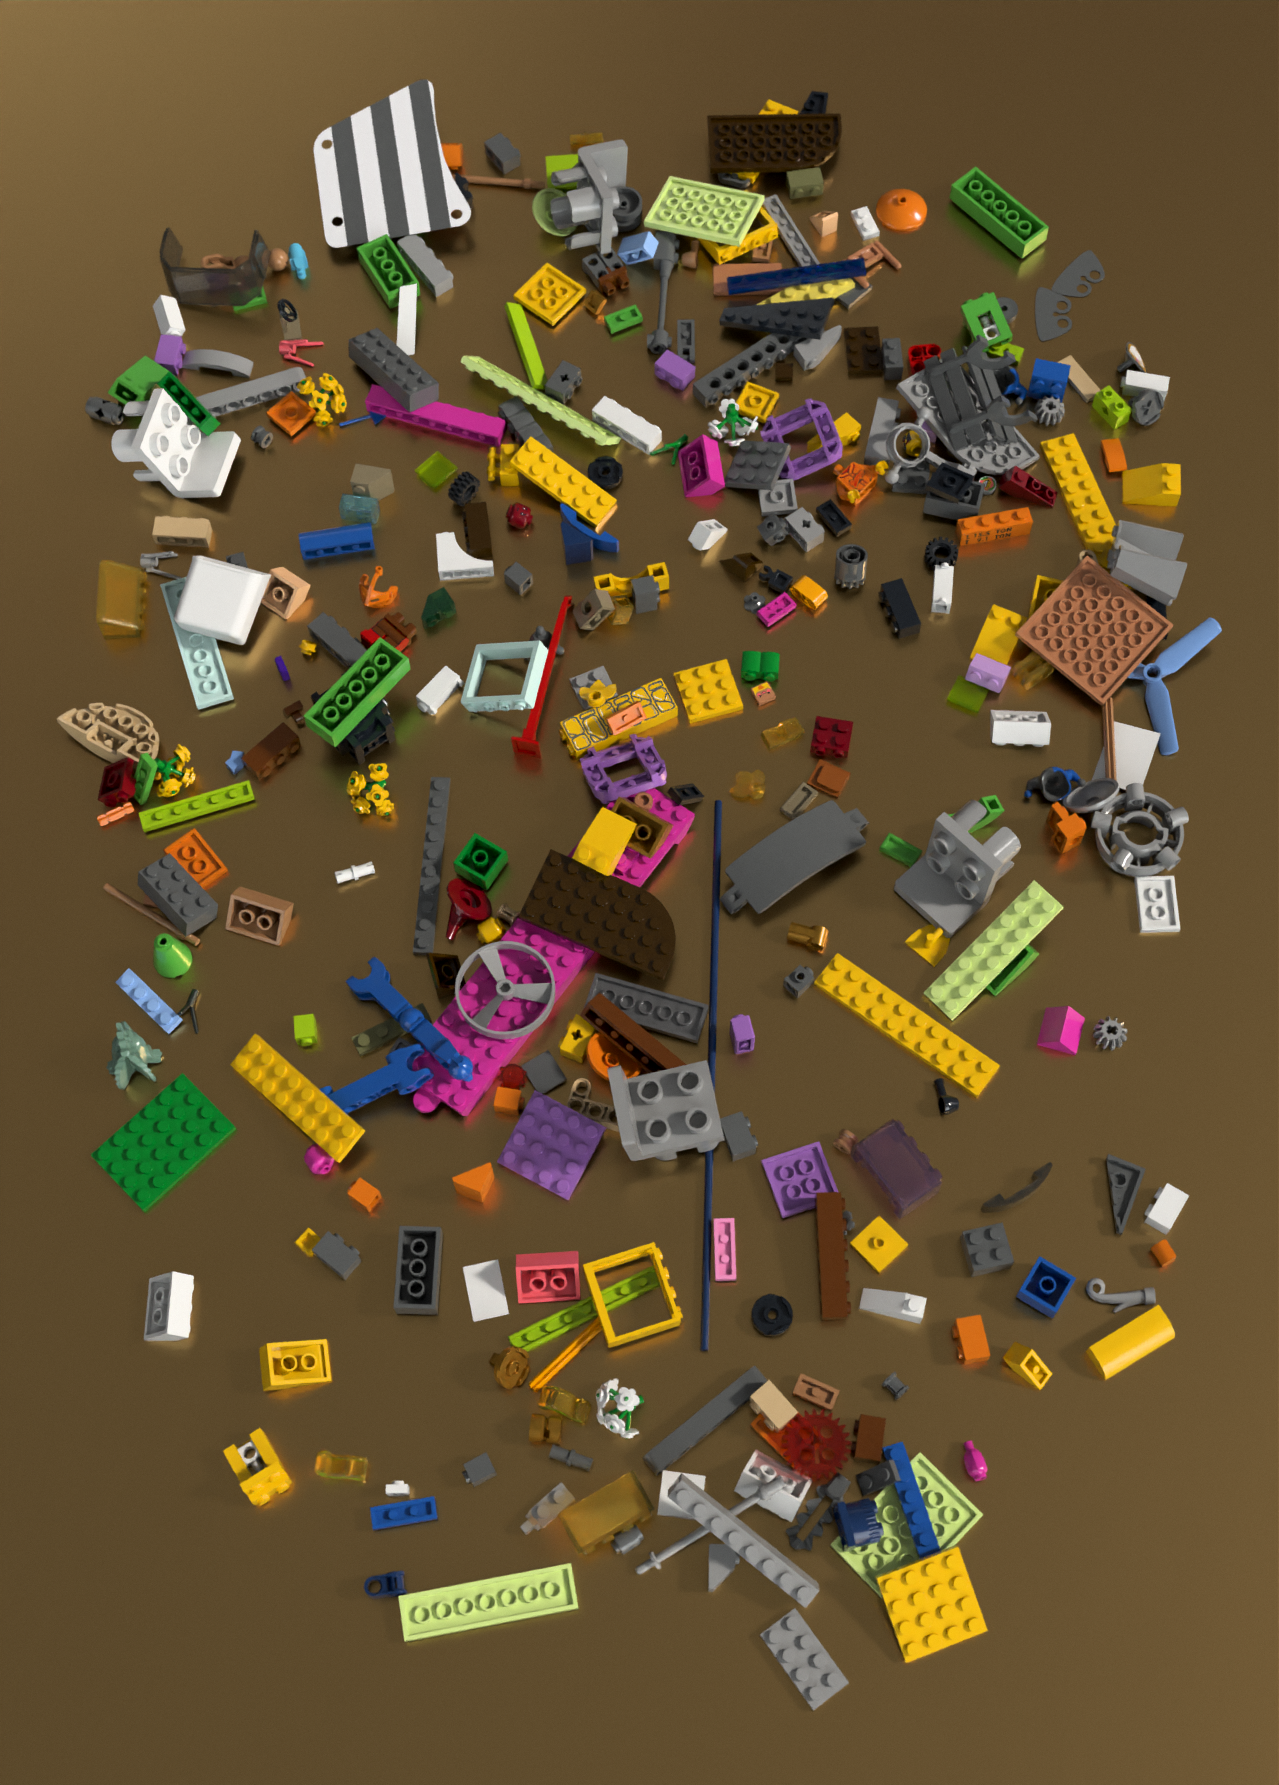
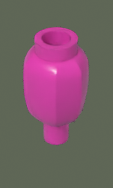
M971 1440L964 1442L966 1449L964 1462L968 1474L974 1478V1481H981L987 1478V1465L982 1453L974 1449Z

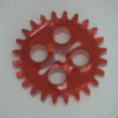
M813 1409L812 1415H809L805 1410L803 1418L796 1414L797 1422L792 1419L789 1422L792 1428L785 1427V1431L789 1435H782V1439L787 1441V1443L781 1444V1448L787 1449L783 1453V1457H790L787 1465L794 1464L793 1472L800 1469V1477L807 1473L808 1480H811L812 1475H816V1479L819 1481L822 1474L827 1480L829 1472L835 1476L837 1474L835 1468L842 1470L843 1465L841 1462H848V1458L844 1455L851 1453V1450L845 1448L851 1445V1441L845 1440L849 1437L850 1433H843L846 1425H838L839 1417L833 1421V1413H830L827 1417L824 1416L825 1412L823 1409L820 1415H817L815 1409ZM813 1426H817V1442L822 1444L818 1449L819 1464L815 1462V1446L812 1445L814 1442ZM828 1429L832 1432V1436L824 1438L820 1431ZM807 1430L811 1436L808 1439H803L800 1437L799 1432ZM826 1450L831 1451L834 1457L831 1460H826L823 1458L822 1452ZM808 1451L811 1453L812 1459L805 1461L801 1458L800 1454Z

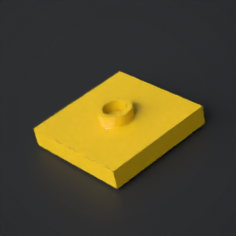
M747 381L736 401L739 405L738 414L751 419H755L757 416V421L765 424L779 398V393Z
M880 1216L875 1218L849 1244L878 1274L908 1247V1243Z

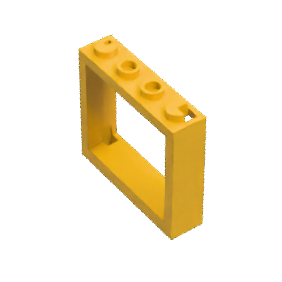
M761 206L756 218L764 227L746 234L740 247L729 244L720 247L715 241L697 238V240L720 265L778 238V226Z
M654 1242L583 1264L585 1279L608 1348L680 1325V1318H683L681 1308L675 1305V1290L673 1286L669 1287L667 1279H670L667 1267H662L660 1261L663 1259L662 1252H660L659 1248H656ZM650 1255L671 1319L615 1337L594 1273Z

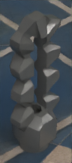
M837 1472L827 1484L816 1488L819 1498L808 1500L806 1503L808 1512L799 1513L796 1516L798 1525L786 1530L790 1546L796 1550L805 1548L810 1551L812 1549L813 1535L822 1536V1523H830L833 1520L832 1508L837 1503L843 1502V1495L851 1484L848 1479ZM827 1495L833 1502L806 1539L802 1541L796 1534L823 1497Z

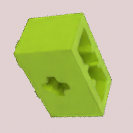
M1110 385L1095 394L1092 407L1114 430L1128 422L1132 409Z

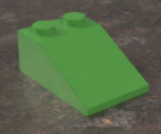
M1028 944L986 988L994 996H997L1035 960L1039 953Z

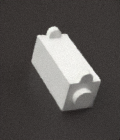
M160 295L154 303L153 309L161 334L182 336L185 332V327L176 298Z
M1127 370L1126 376H1122L1121 379L1122 395L1135 397L1146 389H1153L1162 395L1164 401L1170 377Z
M948 563L935 565L931 612L950 613L954 566H949Z
M445 666L416 695L418 708L423 712H428L430 715H435L437 709L459 686L462 687L465 683L458 674Z

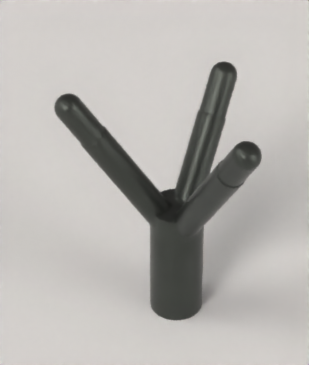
M192 989L186 1005L177 1014L181 1016L187 1009H190L194 1031L198 1034L194 1004L199 991Z

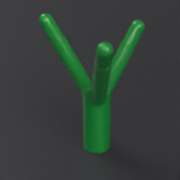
M683 434L674 443L665 444L664 447L652 451L650 454L654 455L674 448L671 462L674 465L679 447L689 437Z

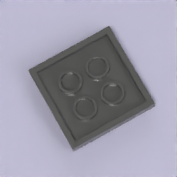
M742 441L724 479L725 487L773 490L791 450L790 444Z

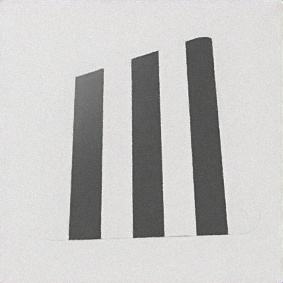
M428 80L416 81L322 131L314 143V158L326 242L332 247L339 248L367 243L385 234H388L390 238L461 226L471 216L470 207L452 178L444 159L436 126L434 89L432 83ZM324 140L332 141V147L329 149L322 148L321 144ZM453 210H461L462 216L459 219L452 218L451 213ZM335 217H341L343 223L340 226H334L332 220Z

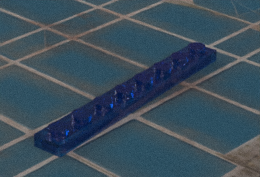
M864 258L726 278L729 295L866 276Z

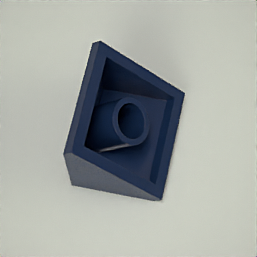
M562 522L561 536L566 565L592 561L594 559L593 539Z

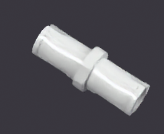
M371 861L358 866L352 865L351 868L334 872L337 884L351 879L358 880L359 877L374 874L375 870Z

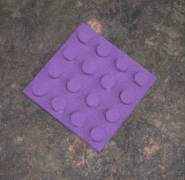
M535 1090L497 1162L569 1200L606 1127Z

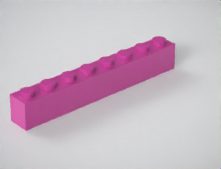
M372 384L365 400L368 412L386 415V417L496 447L500 446L506 432L505 420L499 417L488 416L481 412H473L466 408L455 407L448 403L444 404L435 401L409 412L384 388Z

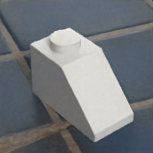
M715 519L699 521L689 536L688 541L697 550L710 549L728 529Z

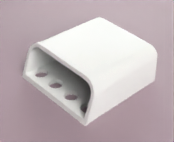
M193 556L174 620L184 630L243 645L247 640L271 574L205 556Z

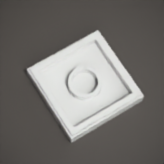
M663 1470L657 1515L696 1520L668 1498V1489L681 1473ZM682 1473L704 1491L706 1476Z

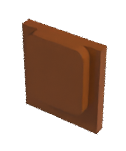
M820 759L807 785L838 799L851 773Z

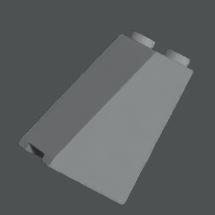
M1119 520L1117 526L1114 525L1111 535L1114 537L1112 548L1107 555V568H1110V576L1166 606H1171L1172 601L1177 598L1187 568L1186 562L1176 560L1184 535L1178 532Z

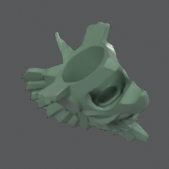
M126 1021L117 1022V1036L112 1041V1060L108 1062L106 1067L109 1070V1074L116 1076L114 1080L117 1081L115 1084L118 1085L117 1088L125 1090L131 1075L135 1071L142 1073L154 1082L157 1081L146 1064L161 1062L162 1052H160V1049H152L143 1038L132 1030Z

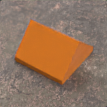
M489 1162L452 1177L456 1193L483 1203L495 1177L492 1165Z

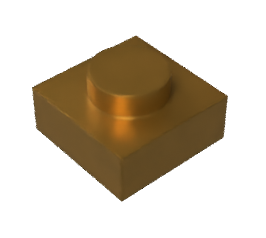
M591 290L584 305L594 314L599 315L607 299L598 291Z

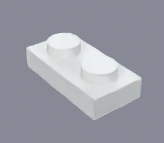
M867 206L851 211V217L863 241L879 236V230Z

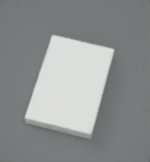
M1174 876L1135 877L1134 883L1140 933L1179 932L1180 922Z

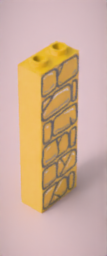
M659 678L611 699L600 707H593L561 721L559 735L563 741L566 740L569 754L571 756L574 755L578 761L588 754L587 749L594 747L596 752L629 738L631 734L641 733L677 717L678 707L662 678ZM638 700L647 719L615 736L612 735L605 718Z

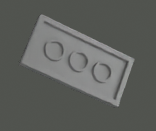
M796 1608L760 1634V1637L813 1711L849 1683Z

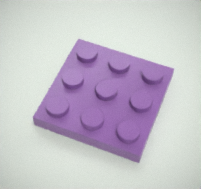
M819 1141L761 1161L782 1219L815 1208L814 1196L816 1192H838Z

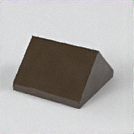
M428 952L426 957L438 999L455 995L456 978L461 968L458 955ZM464 976L460 984V990L466 984Z

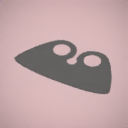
M1088 250L1078 256L1057 278L1052 286V292L1073 297L1089 295L1092 287L1088 282L1082 281L1080 277L1085 276L1088 281L1093 283L1100 282L1105 277L1104 269L1095 254ZM1098 271L1100 278L1092 279L1090 272ZM1084 284L1088 290L1085 293H1080L1077 291V286Z
M1039 287L1036 293L1035 320L1040 340L1047 341L1068 332L1072 328V321L1069 317L1064 315L1053 316L1054 312L1059 314L1069 312L1072 305L1069 299L1063 295L1043 287ZM1064 301L1068 307L1065 310H1060L1057 308V303ZM1060 319H1065L1068 321V326L1061 328L1057 322Z

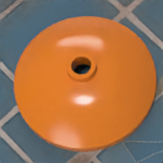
M908 189L890 190L879 198L876 205L878 220L885 227L894 231L913 230L920 226L926 218L927 206L924 199L916 192Z
M600 1032L594 1034L589 1040L586 1048L587 1059L593 1070L602 1078L609 1081L607 1068L621 1065L627 1079L637 1077L640 1074L642 1067Z

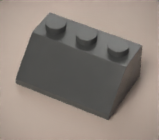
M973 481L958 504L927 491L923 513L954 520L978 516L985 483Z

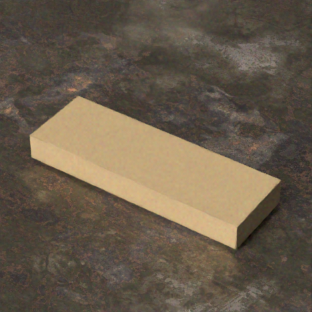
M1070 355L1057 362L1071 365L1068 382L1086 403L1092 401L1100 389Z

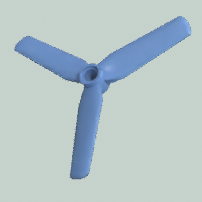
M1208 618L1160 653L1154 663L1147 664L1146 666L1140 663L1128 677L1130 679L1142 680L1144 685H1146L1145 700L1154 732L1160 733L1157 744L1161 755H1171L1179 750L1169 691L1161 678L1180 669L1222 631L1220 624L1214 618ZM1154 673L1157 676L1152 678L1148 674Z

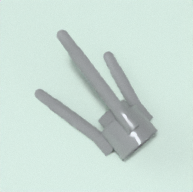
M170 551L141 554L140 564L142 568H146V572H153L176 580L181 578L154 569V567L158 566V559L177 557V553Z

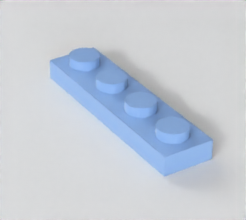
M130 968L115 982L168 1034L183 1020Z

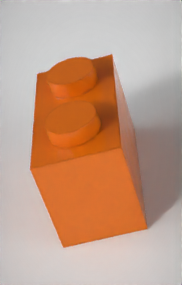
M981 1314L956 1319L954 1326H952V1334L954 1339L957 1338L959 1346L956 1347L958 1358L962 1359L963 1365L988 1360L990 1352Z

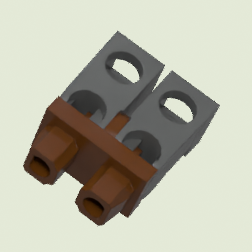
M612 247L611 252L603 257L604 254H600L597 251V254L593 253L582 259V270L584 273L590 276L600 293L605 292L608 296L614 294L616 291L615 286L618 284L623 289L629 286L627 269Z

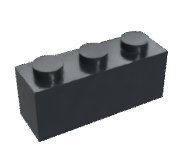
M900 578L881 584L878 596L880 602H884L887 618L890 617L892 621L891 627L893 632L897 633L899 639L920 633L921 622L903 579Z

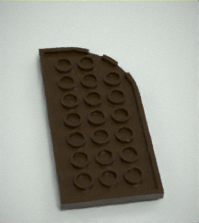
M841 113L707 115L710 173L789 172L818 167L829 160L839 147L842 134Z
M550 849L518 919L663 981L671 964L676 943L674 925L664 905L654 895L638 886L612 875L606 876L573 858Z

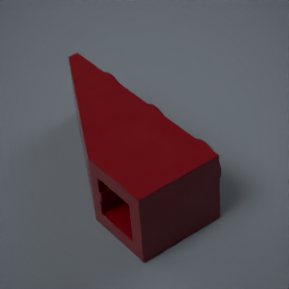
M1016 465L1002 475L998 487L1012 497L1051 508L1054 506L1058 493Z

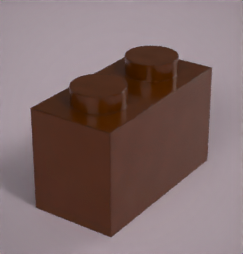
M860 1414L859 1420L855 1419L853 1432L857 1433L856 1441H852L850 1454H854V1461L879 1465L886 1418Z

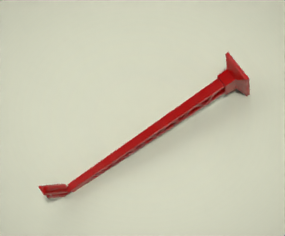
M570 595L564 596L534 708L531 709L526 729L524 728L522 737H511L515 753L541 758L539 742L536 741V730L567 608L575 604L572 602V596Z

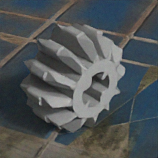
M1053 395L1051 398L1045 396L1043 399H1039L1034 408L1039 424L1044 422L1046 426L1049 423L1054 426L1056 422L1060 423L1065 413L1064 403H1060V398L1055 400Z
M1109 1016L1105 1020L1099 1019L1098 1024L1093 1028L1096 1031L1093 1034V1038L1098 1039L1096 1041L1097 1045L1104 1044L1103 1050L1107 1046L1110 1047L1111 1051L1115 1049V1046L1120 1048L1123 1045L1122 1042H1125L1127 1039L1125 1034L1128 1031L1122 1028L1124 1022L1118 1023L1117 1017L1113 1021Z

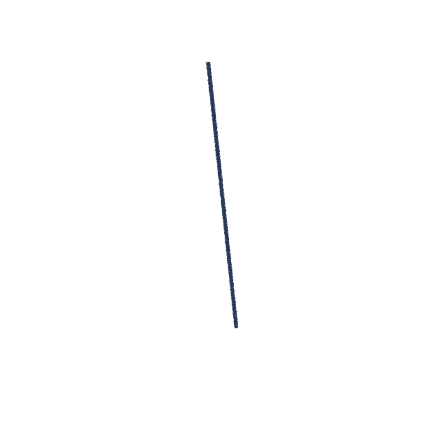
M716 800L714 804L708 1066L714 1093L722 829L721 800ZM714 1149L705 1152L700 1351H709Z

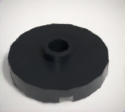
M602 456L589 464L587 475L589 480L601 489L606 490L614 488L621 482L623 469L622 465L615 458Z
M775 1294L764 1295L755 1302L752 1308L751 1319L753 1325L760 1333L766 1336L775 1337L782 1335L789 1329L792 1323L793 1311L791 1305L782 1296L780 1297ZM774 1313L776 1317L774 1319H770L768 1317V1314Z

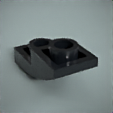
M457 172L455 173L456 185L470 209H472L473 196L468 191L469 183L465 177H462Z

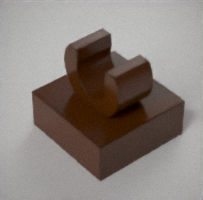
M300 700L283 709L286 719L292 716L296 723L303 720V716L300 713L303 710V705Z

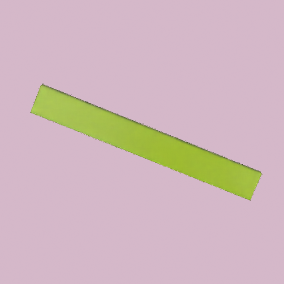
M651 1266L600 1292L606 1310L609 1312L660 1287L654 1267ZM589 1296L508 1336L507 1338L511 1346L515 1345L528 1352L597 1318L598 1315L592 1297Z

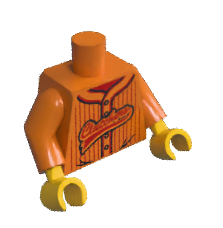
M884 460L879 461L876 465L852 462L847 468L837 464L833 469V473L838 476L836 490L839 498L850 501V503L856 506L877 485L878 473L880 475L885 474L884 469L889 468Z

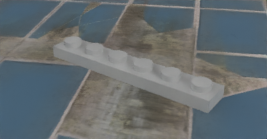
M777 195L765 198L762 208L777 223L779 235L805 276L808 277L822 269L819 261Z

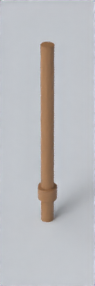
M451 174L455 181V174ZM461 175L467 179L468 183L524 187V189L545 188V182L532 181V179L527 178L518 180Z
M109 883L104 885L103 889L176 933L175 935L178 938L185 939L195 946L199 944V938L192 934L185 937L168 919Z

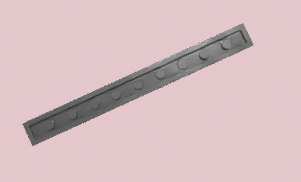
M431 777L413 946L414 955L426 956L428 952L433 953L451 783L450 778Z

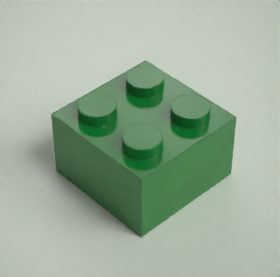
M474 833L453 862L454 869L459 875L488 890L507 864L508 855L506 850Z

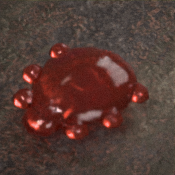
M508 1064L505 1067H500L501 1076L498 1077V1080L502 1081L500 1087L520 1090L519 1085L525 1084L523 1078L527 1072L517 1064Z

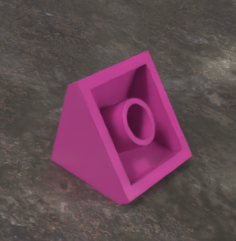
M1070 1006L1046 1007L1037 1045L1076 1055L1085 1018Z

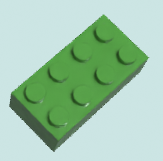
M388 234L357 247L361 265L390 309L399 305L400 287L417 284V296L421 295L418 280Z

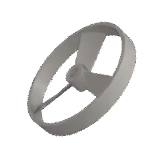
M500 941L479 948L465 960L456 978L455 996L461 1015L474 1030L491 1038L514 1039L534 1031L546 1020L555 1001V980L548 962L535 949L519 942ZM514 949L532 955L546 968L552 983L513 984L505 977L497 950ZM481 957L497 982V995L471 1019L461 1006L459 990L466 970L475 960ZM516 997L548 1004L539 1018L524 1028L507 1032L486 1029L502 1000L507 1001Z

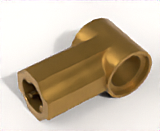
M791 922L787 939L806 944L813 950L821 951L824 949L829 931L818 925L809 927Z

